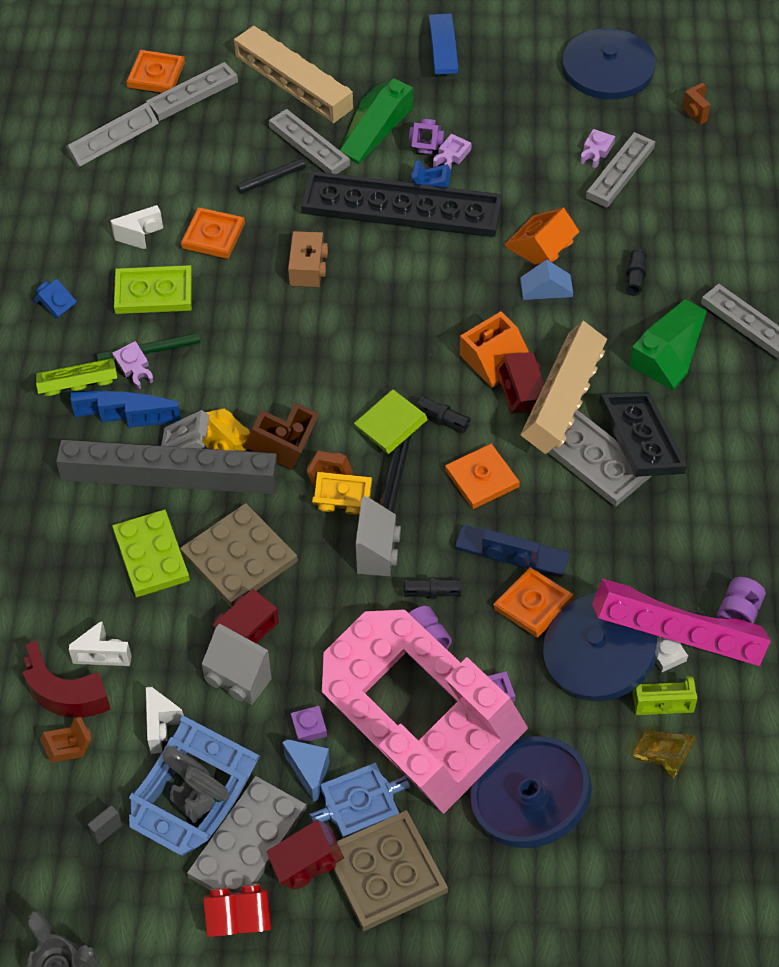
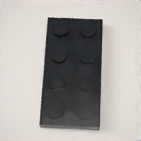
M650 392L601 394L599 404L635 477L685 474L688 466Z

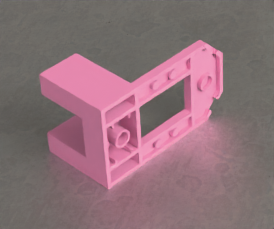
M406 610L366 611L324 651L323 694L443 814L528 729L511 698L468 657L460 663ZM405 653L414 659L457 701L419 741L401 723L397 725L365 694Z

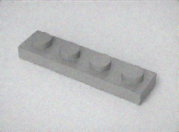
M224 62L147 100L146 103L148 102L155 117L161 121L237 83L238 77Z
M147 102L65 147L76 167H80L159 123Z
M285 109L269 120V127L326 173L338 174L350 166V158L288 109Z
M634 132L588 189L586 198L608 208L653 151L655 141Z
M720 284L716 285L702 297L701 304L779 359V326Z

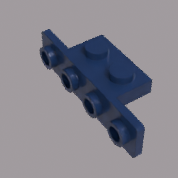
M468 525L462 526L456 542V549L459 551L528 569L531 567L535 571L558 577L564 575L569 559L568 551Z

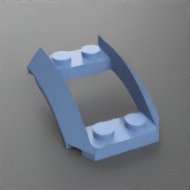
M182 715L177 731L169 739L162 754L168 746H173L183 754L188 752L230 774L231 777L225 786L230 795L229 799L216 802L198 828L154 805L153 803L175 774V771L164 761L162 754L134 794L131 793L129 797L131 799L130 828L181 856L205 843L212 836L235 803L260 757L258 754Z

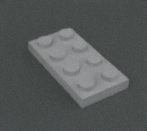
M577 410L572 416L575 418L573 424L565 432L567 436L565 442L558 449L554 447L548 453L616 507L651 476L635 477L618 441Z
M255 776L187 872L188 878L209 890L229 887V892L242 891L241 886L256 884L271 863L266 851L288 838L307 810L306 804Z

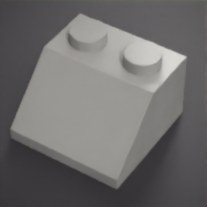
M363 496L356 538L357 574L391 576L392 566H397L398 549H394V543L400 542L401 526H396V514L369 497Z
M219 623L202 662L204 678L211 686L215 688L221 687L228 691L237 701L242 702L244 700L253 705L272 679L268 650Z

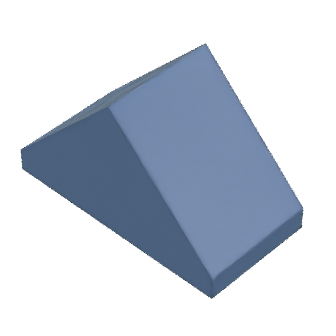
M545 260L520 277L523 300L573 297L571 275L549 260Z
M293 740L282 742L284 756L313 802L319 800L321 793L320 784L324 783L330 763L329 749Z

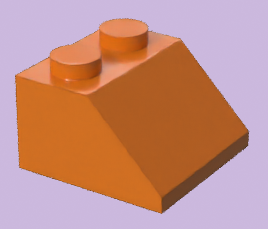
M563 207L533 215L504 245L507 249L535 265L545 260L554 262L559 257L558 253L574 242L573 238L580 231Z

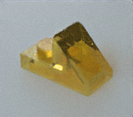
M645 731L633 754L638 761L662 764L670 776L675 778L696 738L694 735Z

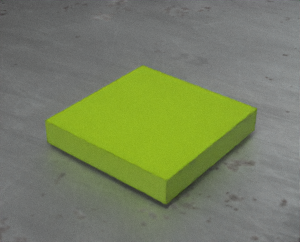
M392 390L360 417L354 425L361 433L389 454L428 419L425 413L395 390Z

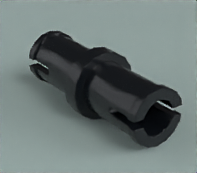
M634 249L630 253V265L626 269L628 277L626 292L632 296L639 295L642 292V283L646 276V252L642 249Z
M425 396L417 404L419 405L417 408L425 413V415L435 419L437 424H446L459 430L461 433H465L469 427L467 422L470 423L471 418L451 410V406L447 404H438Z
M429 577V580L404 579V597L429 596L430 599H436V596L461 597L462 595L460 592L462 591L461 579L436 580V577Z

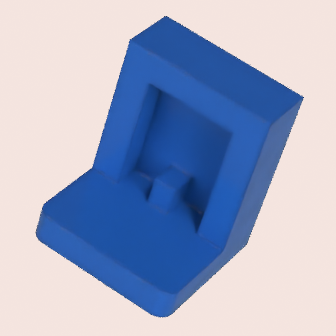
M421 160L415 161L414 171L411 172L413 183L449 188L451 170L448 164L425 169Z
M58 279L54 280L51 284L46 281L36 289L38 294L34 301L36 304L41 301L55 319L59 318L77 303Z

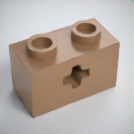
M293 231L288 268L290 286L320 287L321 277L326 275V262H323V258L328 257V243H324L323 233Z

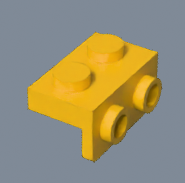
M225 408L205 412L209 415L208 431L206 437L202 439V443L208 449L250 450L244 447L250 431L237 421L231 412Z
M317 472L315 497H313L312 503L318 506L320 511L334 512L335 508L346 509L345 513L360 515L362 496L369 498L371 496L372 477Z

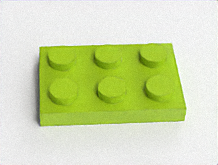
M191 265L116 269L115 314L192 311Z
M114 358L36 373L38 394L44 393L45 396L59 394L61 389L71 388L72 391L82 390L87 387L86 384L96 382L99 386L107 385L113 382L112 379H117Z
M166 510L112 525L136 598L190 581Z

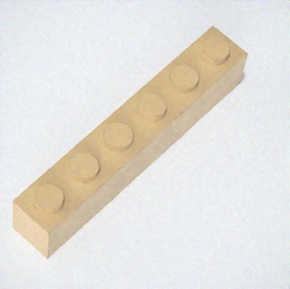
M252 26L234 39L235 54L238 59L333 124L353 109V92L347 86H343L334 80L332 76L325 74L314 64L303 59L298 53H294L281 42L270 37L265 31Z
M584 320L568 333L521 432L523 438L545 454L554 447L558 449L567 438L565 432L575 420L572 416L583 402L581 396L590 387L588 381L598 369L595 365L605 353L603 347L607 338Z

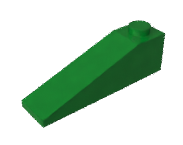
M394 78L375 86L361 100L340 151L350 158L351 161L360 164L413 109V87Z
M686 299L650 327L632 347L629 367L674 391L688 374L707 311Z

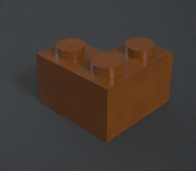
M296 402L286 421L261 410L244 447L254 452L276 453L277 463L292 470L307 442L319 413Z

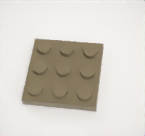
M246 503L180 548L181 555L231 608L241 595H246L252 589L257 591L298 562L297 555Z
M407 810L337 841L345 859L336 863L333 871L363 932L448 893V887Z

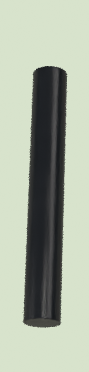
M299 159L237 185V189L242 194L305 168V162L303 159Z

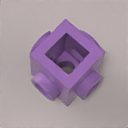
M422 118L421 123L414 122V127L410 128L409 141L412 142V147L418 148L419 153L432 154V149L438 150L439 145L443 144L444 131H441V125H435L436 120ZM428 131L432 134L430 141L424 139V134Z

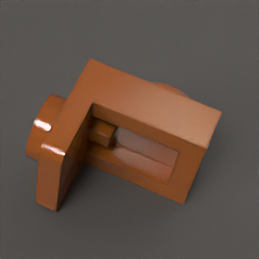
M700 83L685 91L682 108L699 125L708 121L710 103L704 99L706 91L704 83Z
M317 451L307 467V474L313 487H316L317 472L343 475L353 474L347 456L341 453Z
M77 717L74 718L71 727L43 732L40 740L50 762L54 763L83 757L91 742V732L85 726L82 718Z

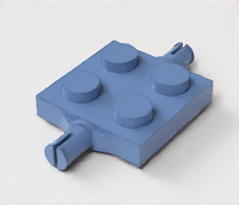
M373 763L320 784V790L326 801V808L309 813L312 823L316 820L324 822L331 819L337 826L342 839L399 814L393 801V794L409 789L408 780L403 776L388 782L381 775L377 764Z

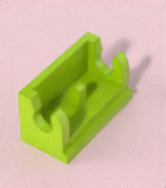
M687 676V681L681 683L640 684L632 690L635 715L694 713L697 703L693 676Z

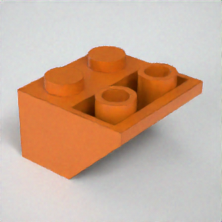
M501 311L460 335V356L491 388L500 383L495 367L504 355L529 352L518 327Z

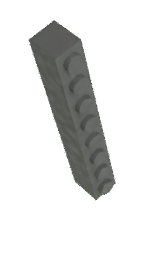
M61 440L56 461L61 481L275 494L278 478L276 453Z

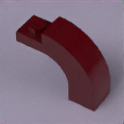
M37 641L25 644L29 655L23 658L28 670L22 673L29 692L43 708L54 714L72 718L94 716L111 710L98 672L74 680L58 678L46 668Z

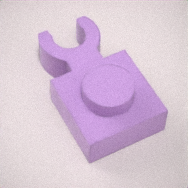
M593 129L584 143L581 164L591 159L593 160L592 167L596 168L599 165V158H606L615 143V136Z
M451 134L439 147V154L433 159V167H438L439 164H448L451 170L452 162L460 164L471 151L472 143Z
M136 341L113 352V358L125 377L133 374V383L138 390L141 389L139 379L142 377H146L150 383H153L152 373L145 369V367L149 366L148 361Z

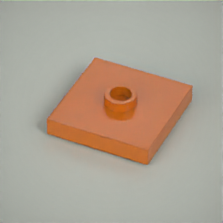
M140 50L127 79V87L160 93L175 87L185 64L184 56Z
M198 207L182 239V249L229 259L243 229L245 219L244 217Z
M492 443L445 465L446 473L472 509L519 488L520 481Z
M530 567L493 606L495 611L538 638L551 624L556 615L574 601V596Z

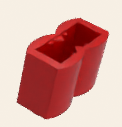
M248 884L241 886L242 891L229 892V887L210 889V894L205 895L203 898L207 937L270 930L271 918L268 888L261 889L260 884Z

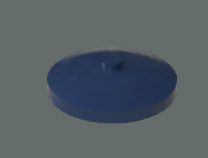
M600 28L586 31L569 42L563 54L562 67L568 82L580 92L600 99H622L641 92L649 85L654 76L656 61L651 47L637 35L620 29Z
M596 593L574 600L556 615L545 635L543 655L546 667L553 680L566 693L587 701H607L631 692L648 677L659 654V636L599 619L592 605Z
M544 736L521 738L516 740L472 785V810L481 828L495 841L516 848L543 846L566 835L582 819L591 799V777L583 758L569 744Z

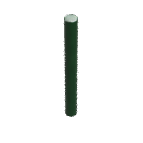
M195 333L138 346L143 354H149L200 343L199 334ZM117 350L98 353V361L113 358V352Z

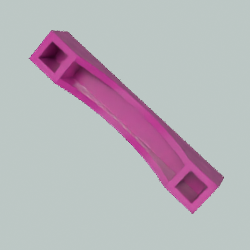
M603 578L592 603L599 619L760 666L771 642L762 626L736 618L721 619L687 612L657 601L630 586Z

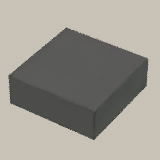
M109 806L88 823L91 836L98 845L122 826L119 813L113 806Z

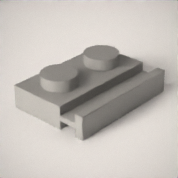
M200 410L165 427L161 446L204 448L205 444L202 443V439L206 437L208 431L209 415Z

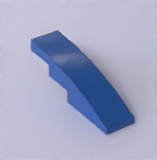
M452 14L429 15L435 74L458 73Z
M115 391L70 393L75 417L100 414L101 422L127 420L128 428L175 423L181 420L177 401L153 395Z

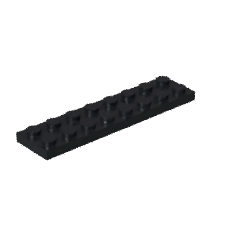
M310 171L301 205V213L495 237L503 194Z

